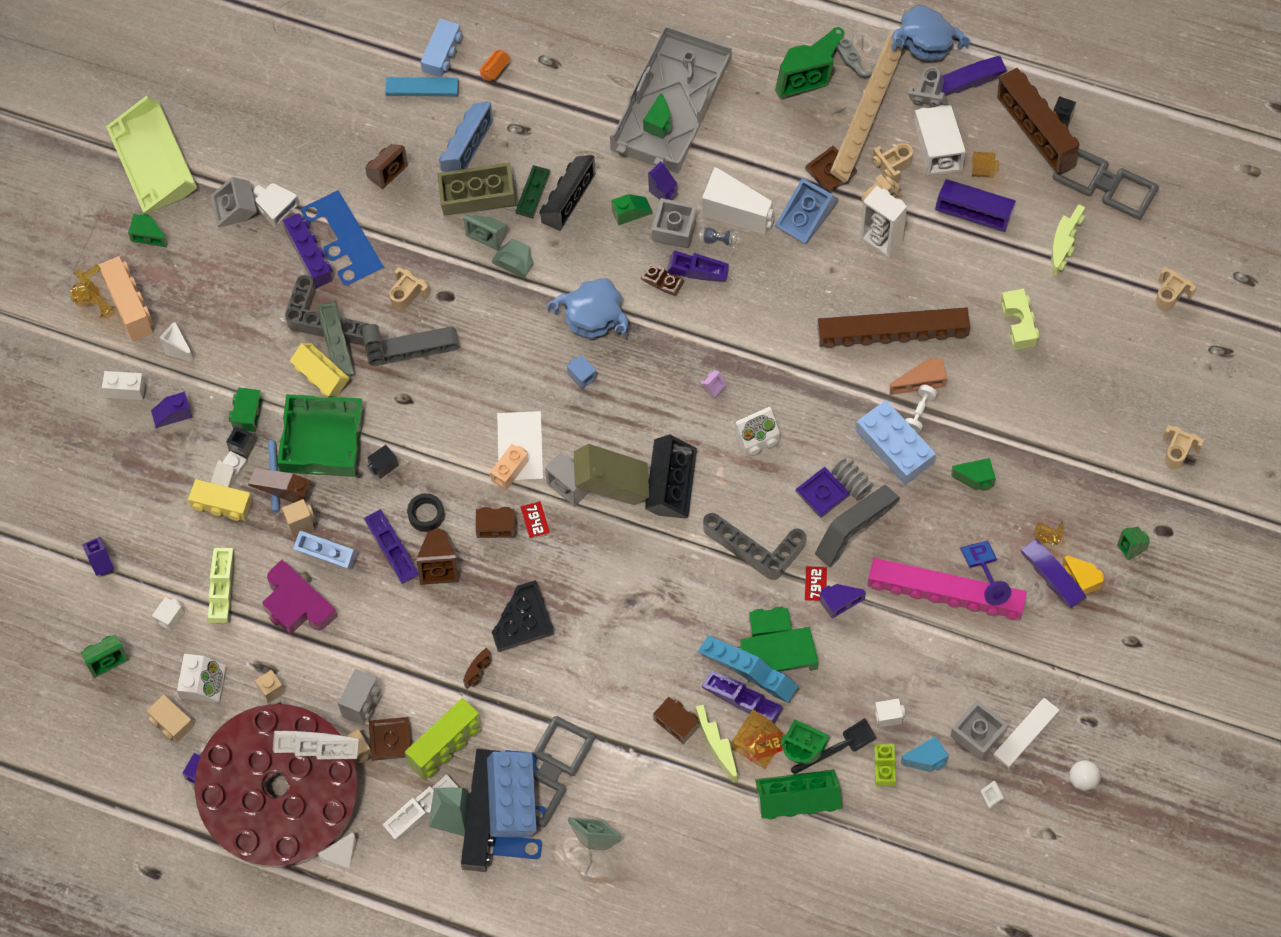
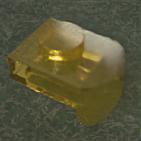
M1038 522L1033 536L1042 543L1047 542L1051 545H1058L1063 536V522H1060L1056 530Z

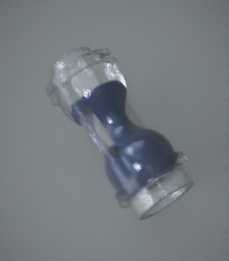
M705 226V228L700 227L699 242H703L706 245V243L713 244L716 241H723L727 246L736 248V244L740 245L741 233H737V229L718 233L714 228H708V226Z

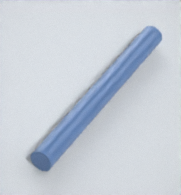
M270 440L268 441L269 470L277 471L276 441ZM271 495L273 513L280 511L279 497Z

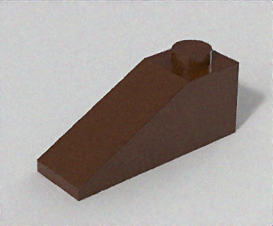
M255 468L248 486L295 503L302 499L305 500L311 480L292 473Z

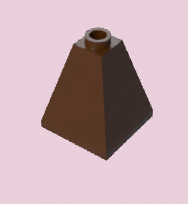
M439 528L428 531L416 558L420 585L459 582L456 555L445 531Z

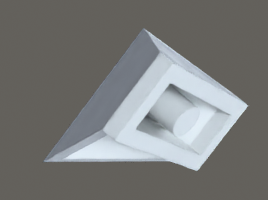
M175 322L172 323L160 337L165 355L189 362L193 361L191 351Z

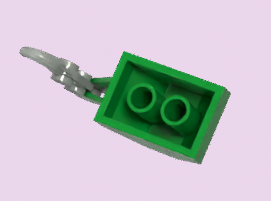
M835 27L812 46L802 45L789 48L780 65L775 91L778 97L781 98L828 86L834 63L832 58L837 50L845 63L854 68L861 76H871L875 65H872L871 71L864 70L861 67V57L850 40L844 38V30L840 27Z

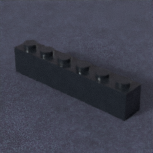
M476 749L461 857L462 870L486 872L487 866L491 865L492 854H489V847H493L494 837H491L487 758L492 752L500 751Z

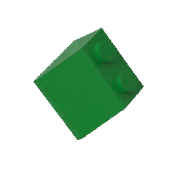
M116 634L107 636L101 642L89 645L84 651L80 652L93 678L129 661Z

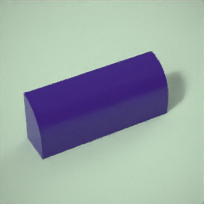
M945 179L937 198L935 210L1005 232L1016 200Z

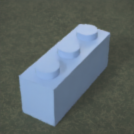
M439 19L420 62L422 72L442 78L444 72L448 71L450 58L454 57L457 42L460 43L462 39L460 24Z
M299 531L293 547L295 550L352 569L358 553L355 549L304 531Z

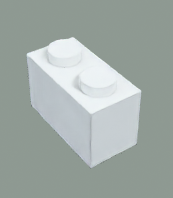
M104 371L102 390L106 398L143 400L146 383L142 373Z

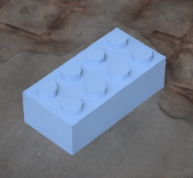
M887 400L857 421L856 432L904 485L934 464L936 453Z

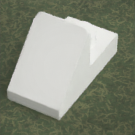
M230 451L223 462L218 460L211 483L231 488L247 464V459Z

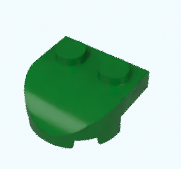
M794 719L786 736L783 735L781 745L785 756L789 760L798 764H810L821 757L830 736Z

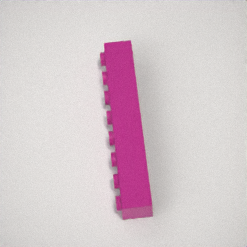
M874 557L867 586L874 590L883 589L896 595H909L914 599L924 598L932 603L942 602L951 607L960 606L973 612L982 611L991 616H1005L1009 620H1021L1027 591L1011 588V596L1005 603L990 605L984 597V591L990 583Z

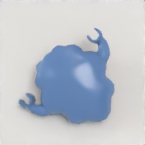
M919 4L902 16V26L894 31L891 48L895 50L896 46H899L900 50H902L903 45H906L911 53L921 60L933 61L943 59L950 51L949 46L953 44L954 38L959 39L957 45L959 49L962 48V45H965L966 49H968L971 41L960 29L953 27L946 21L941 13Z
M608 278L585 281L580 285L579 289L568 294H561L547 304L548 313L551 309H555V315L559 313L558 305L564 304L566 309L565 321L570 326L571 332L581 337L594 339L595 337L605 335L607 330L616 326L615 336H617L618 332H622V338L626 337L628 319L620 309L623 298L613 282Z

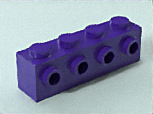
M300 213L284 219L285 232L308 276L312 278L315 289L332 282L330 273L333 272L329 262L324 261L325 254L321 247H317V239L314 233L309 232L310 226L307 219H302Z

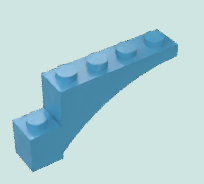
M709 635L698 650L702 656L734 671L775 698L787 703L798 688L788 676L773 670L760 657Z

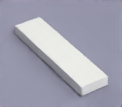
M1043 698L999 747L993 757L1009 769L1059 713V709Z

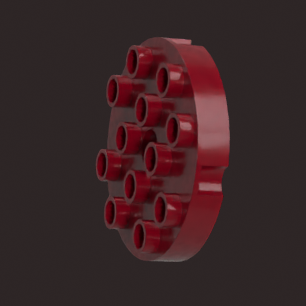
M269 704L257 706L237 714L213 734L206 744L197 765L194 784L195 799L204 826L215 841L226 851L253 865L284 868L308 862L316 858L317 854L331 843H336L353 817L358 799L359 782L354 759H317L316 756H295V753H274V731L314 732L340 735V733L324 718L307 709L287 704ZM281 773V776L287 780L290 787L282 796L274 799L267 792L264 785L270 777Z

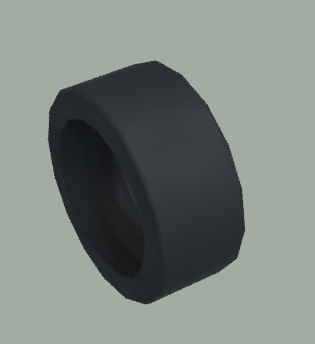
M423 493L415 496L408 504V519L414 529L420 532H428L442 524L444 508L438 497ZM422 504H432L437 509V515L431 521L421 522L415 518V509Z

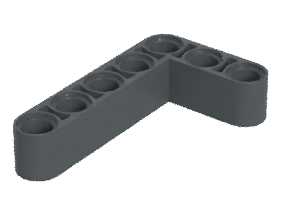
M302 275L296 280L285 312L287 325L294 331L325 337L319 313L309 310L315 293L313 280L308 275ZM340 317L346 341L365 346L362 328L369 325V323Z
M369 324L362 328L368 363L371 366L451 352L459 348L458 336L454 327L381 340L378 325Z
M886 485L874 491L832 521L815 555L828 567H832L839 560L850 538L891 510L898 503L900 497Z
M708 513L703 518V530L706 535L770 580L780 578L805 547L806 534L798 528L791 530L773 553H771L719 515ZM710 522H713V523H715L716 525L713 526V527H710V526H708L707 524L710 523ZM729 533L732 536L726 538L723 536V534ZM794 538H799V539H801L802 541H800V542H794L793 539H794ZM744 544V545H746L747 547L744 548V549H741V548L738 547V545ZM787 552L790 555L785 557L782 556L781 553ZM756 555H760L763 558L756 560L753 557ZM775 566V567H777L778 569L775 570V571H772V570L769 569V567Z

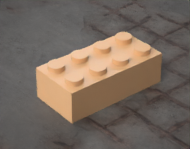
M118 256L99 264L104 282L132 342L152 334L151 326L154 324L136 283L130 274L126 261L122 262Z

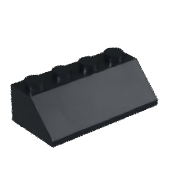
M577 156L573 162L568 164L565 175L561 176L558 180L557 188L555 191H551L547 204L543 205L540 209L541 223L561 232L596 175L595 156Z
M671 434L654 439L648 481L649 498L646 499L645 504L646 510L658 516L688 518L697 453L696 447Z

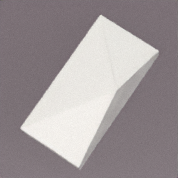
M353 832L318 853L321 863L350 869L356 846Z

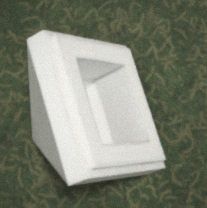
M996 781L991 782L981 790L989 808H992L1004 799Z

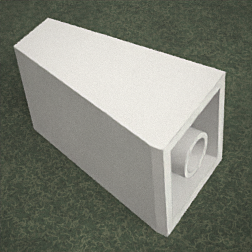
M940 105L934 108L915 110L914 122L926 176L963 171L965 148L951 105Z
M714 167L702 197V216L765 235L767 229H771L774 220L772 218L774 213L772 201Z

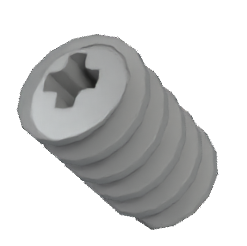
M843 459L833 467L831 473L836 475L837 480L841 481L843 486H846V490L851 492L852 497H856V500H859L870 491L873 483L869 482L866 484L868 477L861 478L864 473L863 471L856 473L859 467L857 465L851 467L854 463L853 460L847 462L846 459Z

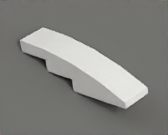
M274 731L273 751L274 753H295V756H316L317 759H357L359 740L357 738L324 733Z
M447 774L433 787L429 786L416 799L412 798L382 824L395 840L430 816L434 788H459Z

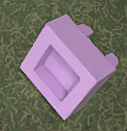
M716 370L709 373L705 381H701L703 388L714 398L727 385L721 373Z

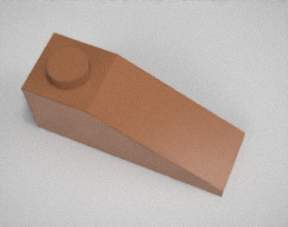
M931 358L923 361L890 383L889 394L918 391L920 385H928L934 389L946 387L947 376L943 358Z

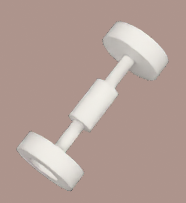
M920 385L918 389V394L923 399L918 403L915 410V418L905 419L916 433H920L923 428L922 423L917 420L922 416L926 407V399L934 400L937 395V391L928 385Z

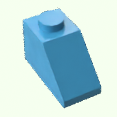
M935 736L902 755L901 764L932 772L935 769L939 771L947 765L949 755Z

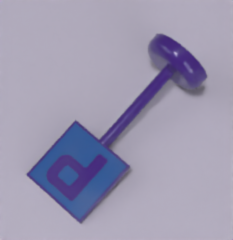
M989 541L960 547L969 568L981 565L990 582V585L984 591L986 602L990 605L1005 603L1010 598L1012 591L1006 582L994 581L986 563L997 561Z

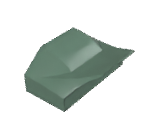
M511 239L506 245L499 248L492 259V264L525 279L533 266L530 246Z

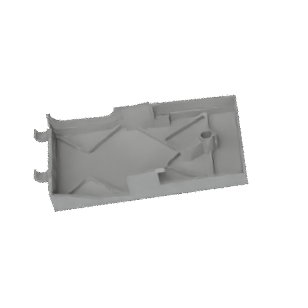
M665 25L630 94L628 105L613 135L610 134V150L654 166L661 161L668 171L678 174L731 60L732 48ZM660 93L664 95L671 113V123H673L671 131L666 133L663 138L643 130V119Z

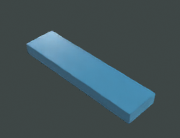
M386 77L385 95L458 97V78Z

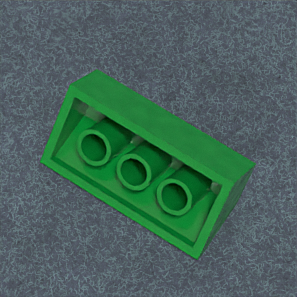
M834 769L755 779L762 819H775L780 816L793 817L797 814H815L820 811L833 812L837 809H842L840 785Z

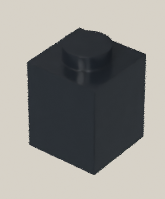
M1059 96L1053 109L1062 124H1065L1067 127L1073 117L1076 102Z
M235 426L226 443L229 452L231 451L246 459L255 441L252 433Z
M386 444L367 457L368 469L373 475L377 474L380 479L399 466L397 457Z

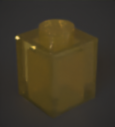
M973 152L971 177L994 178V172L998 171L999 160H995V153Z

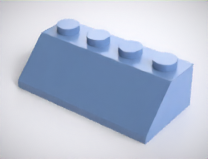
M486 101L472 104L470 110H466L463 122L458 124L455 136L449 140L447 150L439 158L441 171H456L468 167L493 123L491 102Z

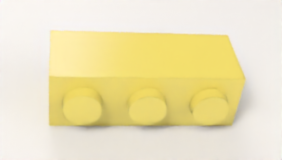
M301 343L290 360L294 368L308 377L307 380L320 388V392L327 397L338 396L350 379L312 343Z
M195 479L188 498L192 509L199 512L203 510L208 511L215 516H228L234 521L246 520L253 501L249 492Z

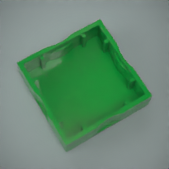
M286 394L283 415L284 429L280 438L277 461L279 471L293 474L356 477L364 412L362 398H320L310 395Z

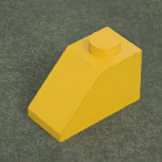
M1071 556L1064 557L1062 563L1064 569L1075 580L1085 595L1101 589L1104 576L1100 570H1097L1094 564Z

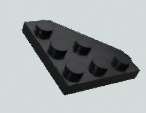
M536 580L516 587L510 602L507 603L501 614L500 620L492 630V636L498 652L554 635Z

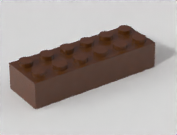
M1017 67L1000 76L998 100L1054 171L1059 175L1076 166L1080 146L1078 139L1070 134L1068 127L1062 124L1057 113L1050 109L1046 99L1042 98L1038 94L1037 88L1030 84L1026 74L1022 73Z

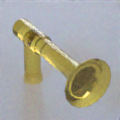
M95 264L86 272L79 268L73 273L98 304L101 311L100 317L106 315L115 306L107 304L88 279L101 271L100 266Z

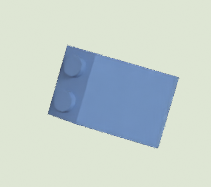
M802 178L775 226L807 244L829 216L838 198Z

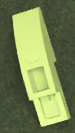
M1079 204L1071 218L1063 215L1058 225L1051 254V267L1054 276H1057L1059 271L1064 270L1067 264L1065 260L1068 256L1071 257L1076 247L1073 245L1074 237L1077 233L1076 228L1078 225L1081 226L1086 217L1084 215L1085 207Z

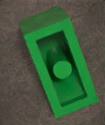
M660 93L643 119V130L663 138L666 133L671 131L673 123H671V113L664 95Z
M627 194L611 200L612 212L618 226L653 214L646 197Z
M133 214L128 230L131 242L167 248L165 235L153 218L147 214Z
M990 458L952 466L951 476L972 489L988 490L994 487L996 478Z
M1139 527L1125 528L1121 532L1117 546L1129 561L1148 549L1150 539L1145 531L1142 532Z

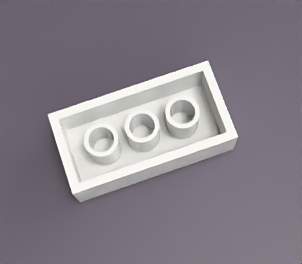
M876 186L863 201L860 239L890 258L903 242L907 211L905 203L891 196L887 190Z

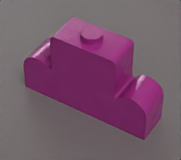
M283 559L268 572L267 580L274 592L262 604L274 625L277 626L279 624L288 634H292L307 619L313 629L323 630L338 617L336 609Z

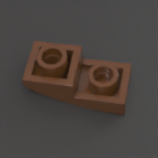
M651 263L648 264L641 276V280L673 296L677 295L684 283L682 277L667 273L665 268Z
M487 648L477 655L467 669L463 679L466 689L478 685L482 678L480 669H485L491 664L492 655Z

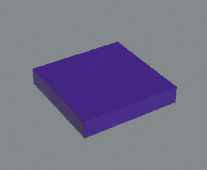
M825 466L796 488V493L820 518L850 496V492Z

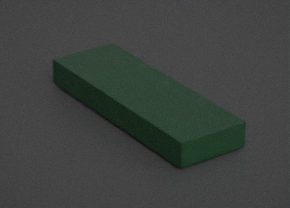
M532 166L515 210L517 215L534 218L550 175V169Z

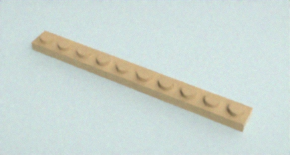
M894 30L889 33L831 168L830 173L842 182L848 181L905 47L903 45L902 50H900V47L896 46V49L892 50Z

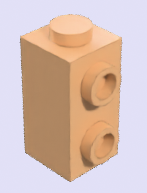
M511 444L490 471L491 481L507 490L529 462L527 451L521 446L517 447Z

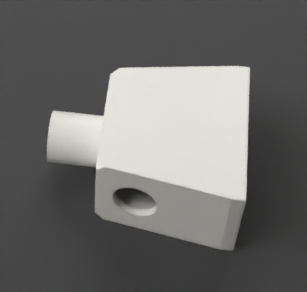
M274 183L270 184L266 189L258 185L253 190V194L257 196L255 200L257 209L275 228L299 205L296 194Z

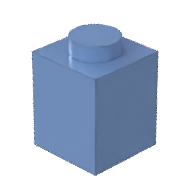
M582 355L568 363V375L582 390L597 379L596 369Z

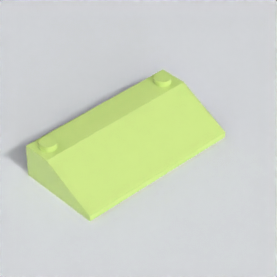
M145 96L106 126L143 213H149L181 200L197 189L196 183L158 101Z

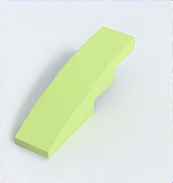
M214 548L208 623H228L232 588L233 548Z
M704 705L696 706L699 725L711 753L733 783L737 782V772L729 739L720 740L716 722L708 723Z

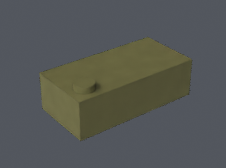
M510 162L437 173L440 203L444 216L516 205Z
M587 444L574 451L575 487L632 505H636L649 498L647 462L592 444Z

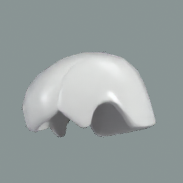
M1087 760L1075 763L1069 771L1070 782L1075 788L1082 791L1096 789L1101 781L1100 770L1094 763Z

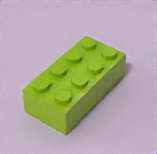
M462 697L405 751L408 766L424 781L428 777L432 778L442 764H447L451 760L453 753L463 749L467 743L466 741L471 736L475 737L480 732L482 726L479 713Z

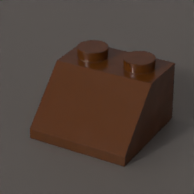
M390 144L387 148L382 149L379 155L366 165L367 178L381 189H384L408 166L405 147L403 145Z

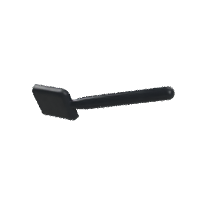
M864 718L843 731L845 741L825 749L821 757L813 763L793 766L791 772L797 774L843 750L848 745L852 751L856 752L877 739L868 721Z

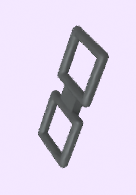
M1080 148L1078 156L1100 166L1088 187L1061 174L1058 175L1056 172L1052 175L1053 180L1087 196H1091L1095 188L1105 191L1106 193L1102 198L1103 203L1137 219L1143 217L1159 189L1158 184L1126 169L1120 168L1116 175L1106 171L1109 166L1108 161ZM1123 177L1150 189L1138 211L1111 198Z
M558 716L553 717L533 752L535 758L543 761L538 772L533 770L534 779L556 790L542 818L536 816V825L542 828L546 827L566 792V787L556 782L560 774L564 772L574 776L595 740L593 734ZM557 726L585 739L571 767L543 753Z

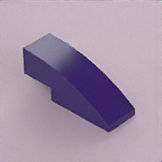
M674 250L669 258L667 273L698 280L725 281L729 264L697 253L691 256Z

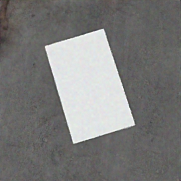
M541 411L497 413L498 461L511 444L517 447L521 446L527 451L529 462L515 480L543 479Z

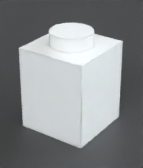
M165 597L152 615L154 622L172 632L184 615L182 604L176 599L170 600Z
M899 699L875 702L874 710L878 728L902 724V719L905 717L904 705H900Z

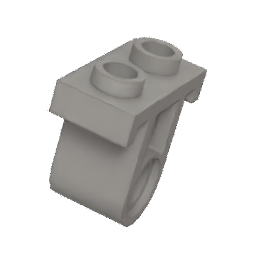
M936 67L927 68L922 75L918 91H915L913 87L909 88L908 95L912 102L916 104L927 103L933 107L947 105L948 100L945 94L942 93L944 79L940 70Z

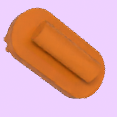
M495 50L481 66V77L486 81L495 80L502 69L510 62V56L502 50Z

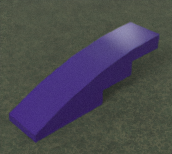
M1001 56L988 58L943 75L944 85L942 93L946 96L954 91L959 93L971 86L976 88L1007 72Z
M380 509L364 517L366 525L401 584L419 575L382 510Z
M1037 539L1021 548V554L1033 564L1034 570L1046 580L1047 586L1070 608L1086 598L1085 593L1075 580Z
M712 670L702 685L703 689L772 725H774L783 710L781 705L765 699L763 694L748 689L745 684Z

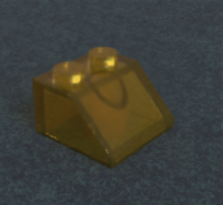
M752 709L733 738L731 749L766 769L780 748L782 737L785 734L770 719Z

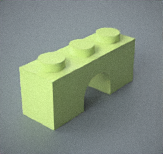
M1024 289L1002 292L1000 302L1004 317L1013 316L1021 321V323L1011 325L1009 335L1013 350L1035 347L1037 339H1039L1038 328L1034 327L1035 316L1033 311L1030 312L1029 295L1025 294Z

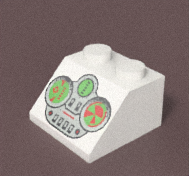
M770 407L735 422V439L745 457L756 455L766 447L771 448L779 442L780 432Z
M184 654L177 688L180 698L220 703L226 665L205 656Z

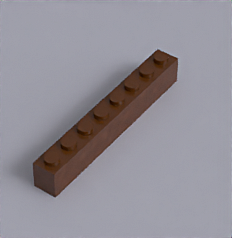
M968 307L818 318L817 331L819 347L832 348L840 345L849 347L853 344L870 345L872 343L887 344L894 341H926L934 338L943 340L947 337L964 338L969 336L970 320Z

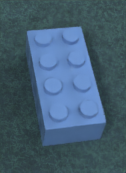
M492 752L487 758L491 837H531L536 832L532 753Z

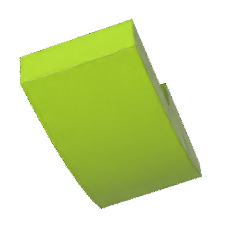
M874 744L876 786H896L894 744Z

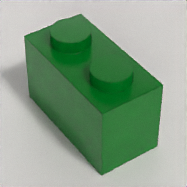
M238 387L237 394L233 395V411L229 413V422H231L233 429L236 426L245 431L256 432L263 400L261 390Z
M774 607L772 610L756 609L749 612L751 637L791 630L788 608Z

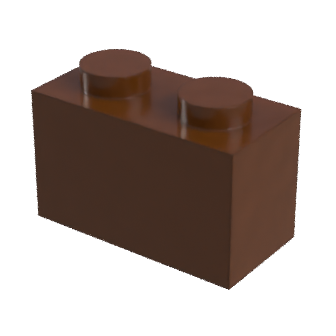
M482 507L481 509H476L477 538L515 537V509L510 507H501L500 509Z
M668 697L653 713V720L683 745L699 728L698 717L691 711L687 712L683 708L682 703L677 699L673 700Z

